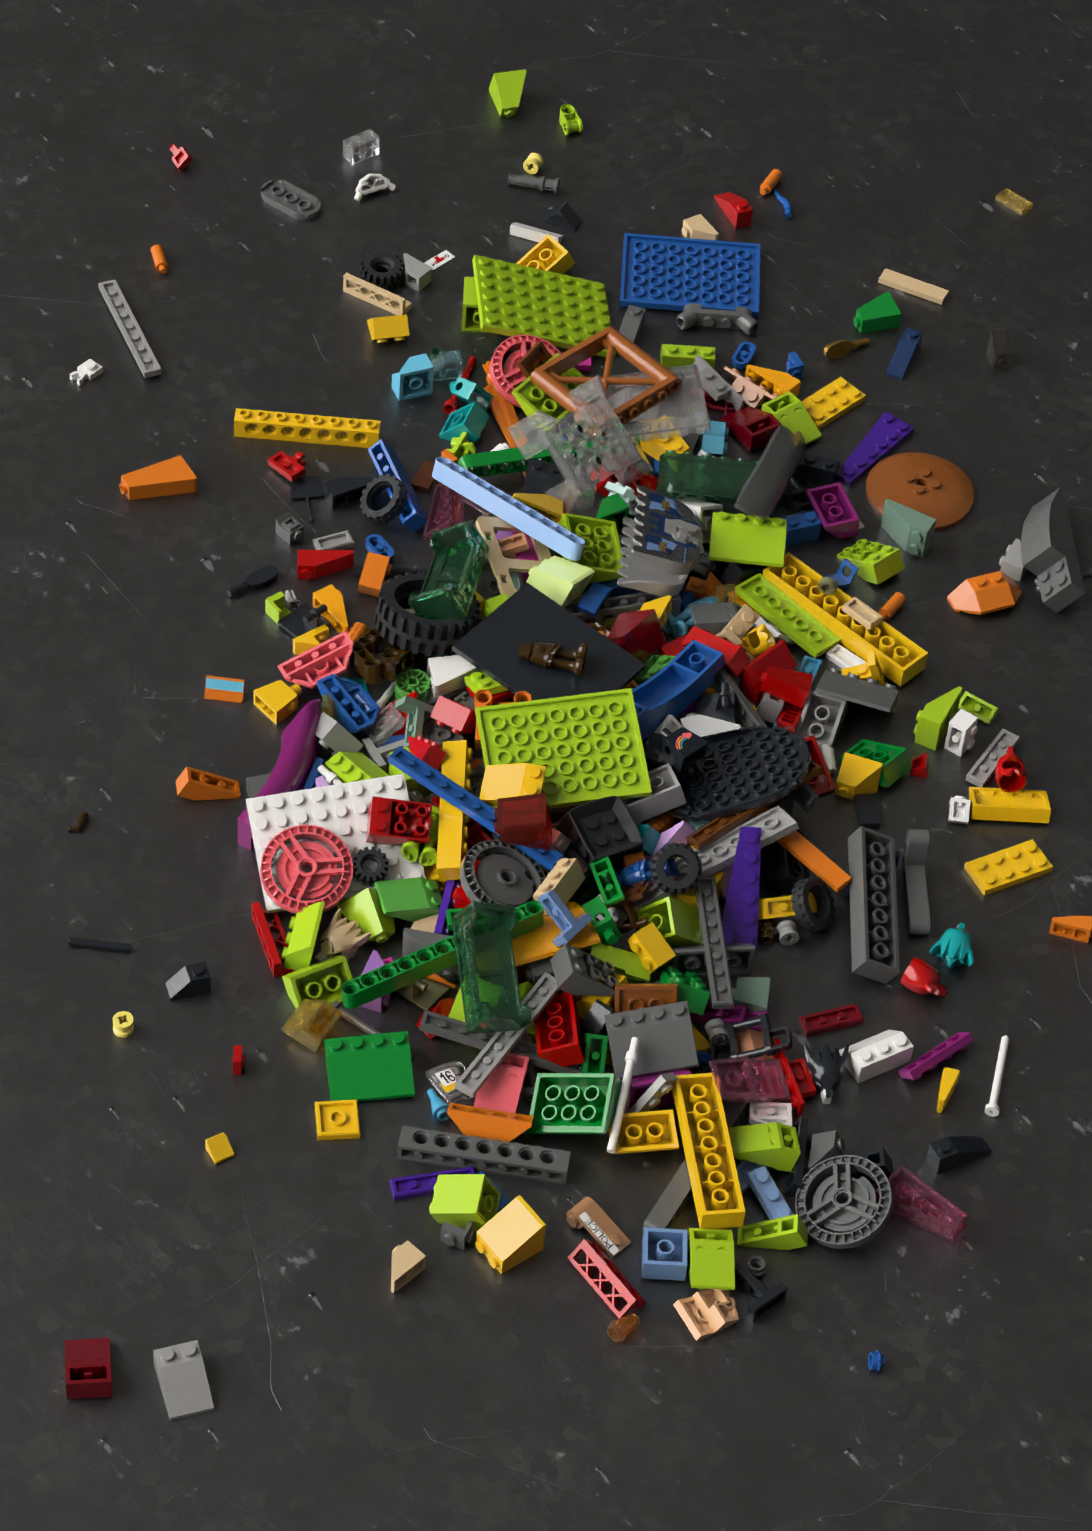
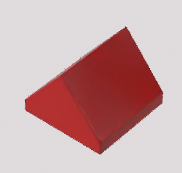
M924 753L912 760L911 776L927 779L929 768L928 753Z

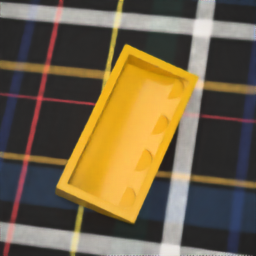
M969 787V800H971L970 815L972 820L1049 823L1051 807L1047 791L1021 789L1017 792H1005L1000 788Z

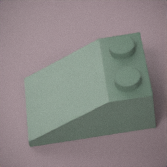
M886 499L881 527L905 552L923 558L932 545L936 519Z

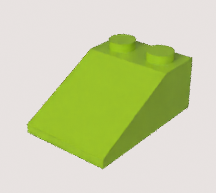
M959 686L927 703L923 711L919 710L916 717L918 723L913 731L916 734L915 743L932 750L937 749L948 730L949 722L958 713L962 687Z

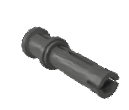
M509 174L508 185L538 188L542 192L547 190L554 191L557 194L560 179L556 178L554 180L547 179L545 176L534 178Z

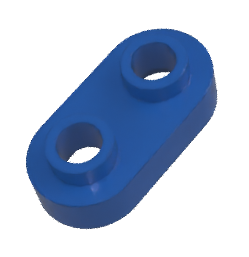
M751 342L740 343L732 356L733 367L741 370L751 363L756 354L755 344Z
M372 534L366 538L365 547L369 552L390 557V563L394 560V549L382 536Z

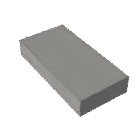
M348 530L313 539V545L316 550H345L354 547V541Z

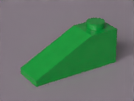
M607 856L591 863L590 867L605 906L609 907L625 900L621 884L609 857Z

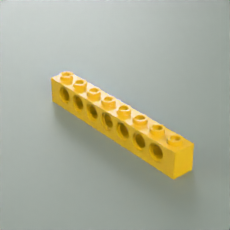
M236 408L234 437L370 448L380 440L381 421Z

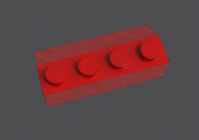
M568 992L557 993L534 1021L537 1054L540 1058L567 1067L584 1062L579 1011L574 995Z

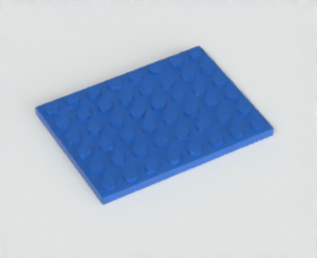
M624 233L620 306L629 307V305L640 308L683 311L686 304L697 303L701 304L702 309L735 311L736 307H746L752 311V317H758L761 244Z

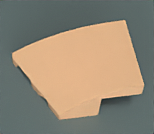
M729 1290L697 1291L692 1297L679 1299L673 1304L696 1341L716 1334L739 1320L738 1312L735 1308V1300L730 1296Z

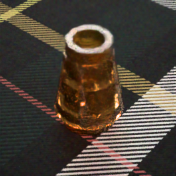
M630 1314L610 1322L607 1327L609 1337L616 1342L623 1341L639 1325V1319L635 1314Z

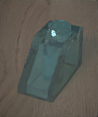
M459 350L441 352L431 361L434 367L433 381L455 379L462 376L463 360Z

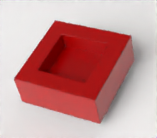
M234 1045L233 1075H241L242 1066L246 1067V1054H242V1045Z

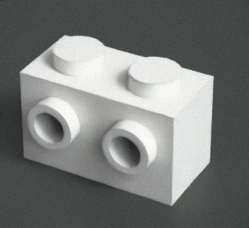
M961 709L949 722L944 748L960 757L967 749L970 750L975 743L973 738L978 729V726H976L978 717Z

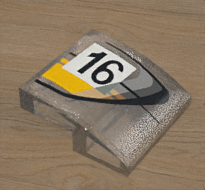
M460 1061L445 1063L426 1071V1078L448 1104L450 1102L454 1103L463 1097L466 1101L471 1099L470 1096L455 1089V1083L466 1071V1067Z

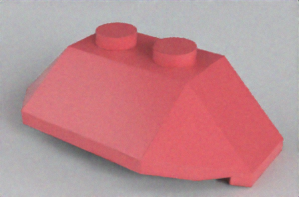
M344 631L278 665V669L286 681L313 689L317 687V680L331 674L339 676L347 671L354 643L347 632Z

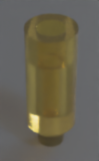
M323 694V702L320 703L322 712L338 722L334 700L330 699V694Z

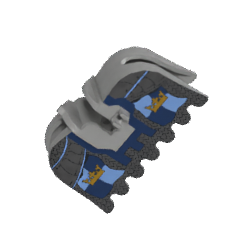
M638 485L637 491L644 496L638 495L636 501L643 506H636L635 511L641 515H636L634 520L628 517L623 518V523L629 527H623L622 533L628 537L621 539V543L627 547L621 548L620 553L626 557H621L619 563L626 568H619L618 573L625 578H619L617 584L661 597L667 595L673 597L681 592L690 571L698 562L699 554L704 553V547L702 546V521L682 502Z

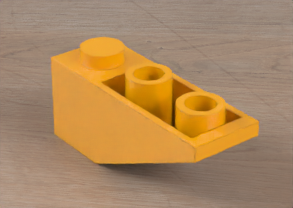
M753 365L746 366L745 377L751 378L758 387L759 385L764 386L771 395L775 393L780 396L788 391L795 396L799 395L801 381L790 374Z

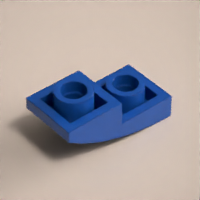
M594 582L580 601L578 610L595 617L601 605H604L608 599L612 588Z

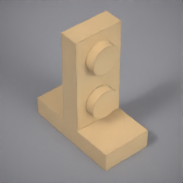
M745 604L725 628L715 636L740 645L742 642L741 638L759 619V616Z

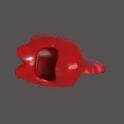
M1008 746L1006 755L1000 757L995 770L997 785L1005 792H1017L1023 789L1027 782V772L1023 760L1015 755L1012 746Z
M918 957L911 960L900 981L906 988L920 995L934 993L939 996H946L948 994L947 988L940 983L939 972L933 966Z

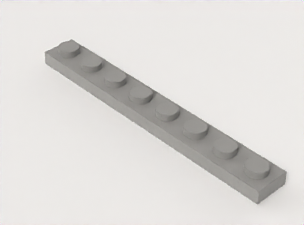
M116 280L98 283L99 290L144 378L160 375L161 367Z
M546 972L542 975L457 1080L455 1089L471 1098L476 1095L560 990L557 987L555 977Z

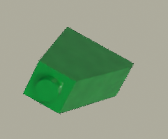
M885 292L858 308L853 321L855 327L862 334L900 327L902 314L890 292Z

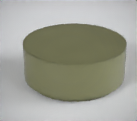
M830 577L821 578L818 584L819 590L828 595L834 594L838 587L836 580Z

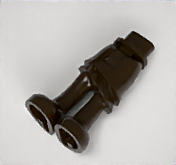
M530 642L529 645L520 644L518 657L525 658L527 662H532L545 668H551L552 666L572 671L576 676L581 677L586 661L588 643H581L577 650L563 649L562 644L534 643L532 646V642ZM560 657V658L569 659V660H572V661L562 660V659H558V658Z

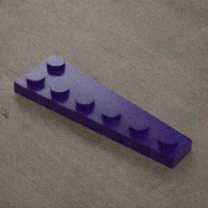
M740 827L722 916L725 944L751 943L757 949L761 852L760 827Z

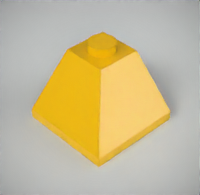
M845 752L834 794L854 800L855 794H872L877 792L883 763Z

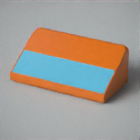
M206 675L205 699L235 703L243 702L245 680Z

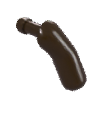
M83 812L77 819V826L69 827L68 832L75 830L80 832L89 817L88 813Z

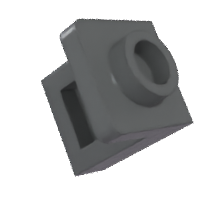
M469 1221L465 1229L444 1222L441 1227L440 1241L449 1246H455L464 1250L467 1243H471L474 1239V1222Z

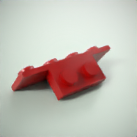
M779 1038L774 1039V1046L781 1044ZM784 1052L774 1054L772 1058L777 1061L778 1073L780 1076H783L785 1091L789 1092L791 1096V1106L793 1109H796L798 1116H803L805 1105L803 1098L815 1096L817 1091L805 1060L800 1058L788 1061Z

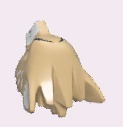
M339 908L333 916L329 927L321 937V951L315 957L316 963L337 956L334 954L340 952L342 954L339 956H345L347 961H349L350 958L356 955L358 948L368 941L371 932L363 935L360 934L361 928H358L359 924H356L355 920L347 923L348 918L346 917L341 919L342 910Z

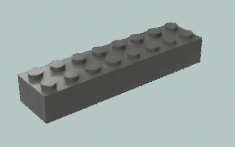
M861 826L848 837L849 876L852 877L849 883L852 972L886 984L900 973L895 841L893 837Z

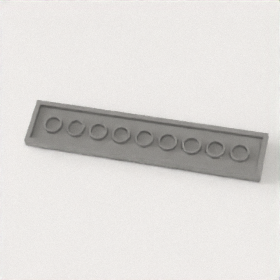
M776 806L736 827L701 851L694 849L702 861L701 877H708L733 864L740 827H760L761 848L799 829L798 823L782 808ZM681 858L675 859L680 875L667 876L671 880H682L688 873V866ZM654 882L643 898L632 901L635 914L637 915L639 908L672 895L658 889ZM623 904L615 906L624 916L628 917Z

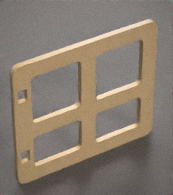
M485 516L477 518L476 526L483 540V546L494 577L498 582L500 594L506 593L510 598L518 590L514 588L509 571L528 573L533 566H538L544 559L552 557L549 548L530 536L539 561L505 558L502 555L494 530L523 531L501 518ZM486 535H489L491 540H487ZM501 578H505L506 583H503ZM581 595L580 598H578L572 603L580 602L584 595Z

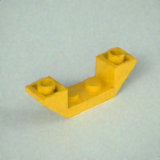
M809 893L808 900L812 913L818 912L816 899L812 893ZM793 895L759 899L758 920L796 915L792 910L793 902H791V897Z

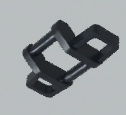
M767 1013L760 1014V1017L737 1023L733 1021L726 1023L730 1039L714 1043L710 1049L712 1062H716V1065H719V1063H723V1066L736 1065L744 1060L763 1055L772 1056L792 1049V1031L787 1025L771 1028ZM761 1025L764 1047L740 1053L737 1031ZM786 1033V1042L774 1046L773 1036ZM730 1047L731 1057L717 1060V1052Z

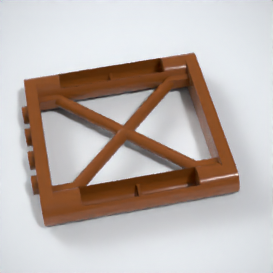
M612 326L601 330L536 368L530 376V381L601 437L674 395L682 387V380ZM608 350L603 377L559 376L600 351ZM614 352H617L649 378L610 377ZM564 384H602L598 410L591 407ZM609 384L654 385L611 412L605 413Z

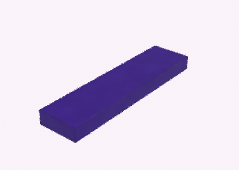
M474 1166L390 1179L393 1199L399 1200L434 1194V1185L437 1182L438 1175L476 1174Z

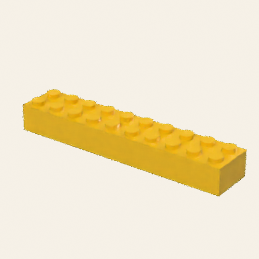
M788 552L784 555L783 567L768 566L763 570L764 577L841 638L840 643L868 663L867 652L875 651L883 674L901 687L925 669L928 657L927 651L884 620L869 630L842 611V605L851 600L852 597L838 587L834 594L822 593L818 588V584L823 577Z

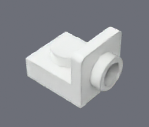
M964 796L951 797L949 801L948 822L968 824L971 800L966 799Z

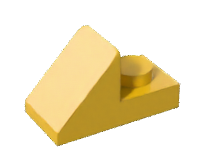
M324 624L294 638L293 653L299 655L329 640V628Z

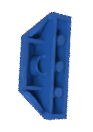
M331 674L316 681L326 709L349 733H358L375 724L380 707L360 683L338 677L336 674Z

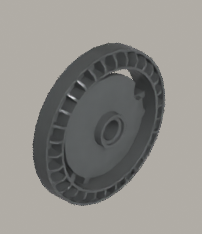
M487 840L474 845L464 856L459 869L461 885L467 897L479 910L492 918L514 909L516 906L523 905L529 899L535 901L533 894L546 878L537 861L520 851L514 844L499 840ZM478 860L479 864L475 875L474 865L475 861Z
M840 1155L818 1163L803 1177L802 1187L798 1188L796 1193L795 1208L796 1214L800 1216L808 1228V1236L814 1241L830 1248L847 1249L863 1245L882 1231L891 1216L894 1198L887 1176L874 1162L856 1155ZM852 1171L863 1173L877 1183L880 1192L879 1204L876 1203V1193L871 1183L863 1176L860 1179L852 1178ZM819 1185L813 1197V1208L809 1210L811 1195ZM845 1199L848 1200L846 1203L840 1204L841 1201ZM815 1216L817 1220L813 1222L811 1218ZM820 1226H823V1227H825L826 1229L831 1230V1231H834V1232L826 1231V1230L820 1228Z

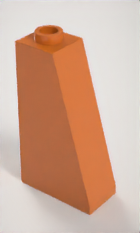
M179 455L121 475L119 487L122 494H125L129 500L196 492L197 477L182 456Z

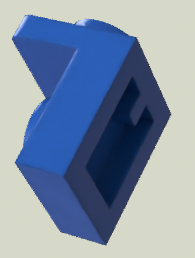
M795 351L789 353L788 361L786 362V373L796 379L803 378V362Z

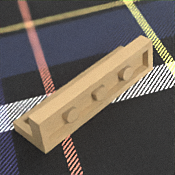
M349 273L343 275L344 292L395 315H405L411 309L412 303L405 298Z

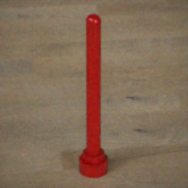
M475 356L470 357L461 378L468 380L477 360ZM452 395L451 399L446 400L443 406L444 412L448 415L459 408L457 402L459 398L455 395Z

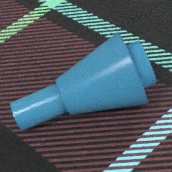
M433 1088L428 1089L427 1094L431 1100L434 1120L438 1122L446 1121L450 1118L447 1114L449 1105L437 1095Z

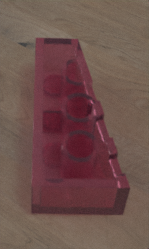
M443 483L435 486L423 538L437 550L447 547L452 542L465 536L464 496Z
M903 1165L887 1178L894 1198L891 1214L952 1242L966 1229L967 1214ZM878 1187L875 1190L877 1204H879L880 1192Z

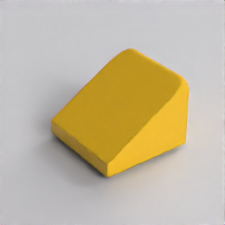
M224 1132L206 1139L205 1149L215 1164L234 1156L232 1147Z

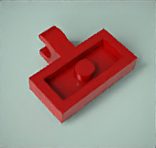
M280 451L268 459V465L291 482L306 474L303 467L306 462L302 459L305 457V454L301 451L297 452L293 457H289L283 451Z

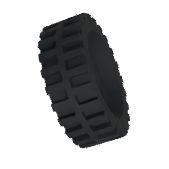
M409 572L405 576L399 574L394 579L389 578L386 583L382 584L379 591L374 624H376L377 631L381 632V636L384 639L388 638L390 644H397L404 651L408 649L413 654L423 653L425 656H431V654H435L438 657H443L444 654L455 655L452 646L478 625L481 611L480 602L476 600L477 596L474 593H469V588L460 586V582L456 580L454 582L450 581L448 577H438L433 573L426 575L424 572H418V574ZM404 609H428L439 612L450 619H426L413 615Z

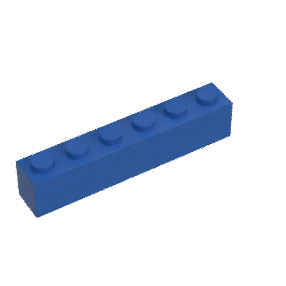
M380 439L368 449V452L379 475L391 474L405 484V488L408 490V493H406L408 499L405 501L406 505L404 509L402 508L399 517L402 524L416 533L429 520L394 448ZM393 487L386 488L390 498H392Z

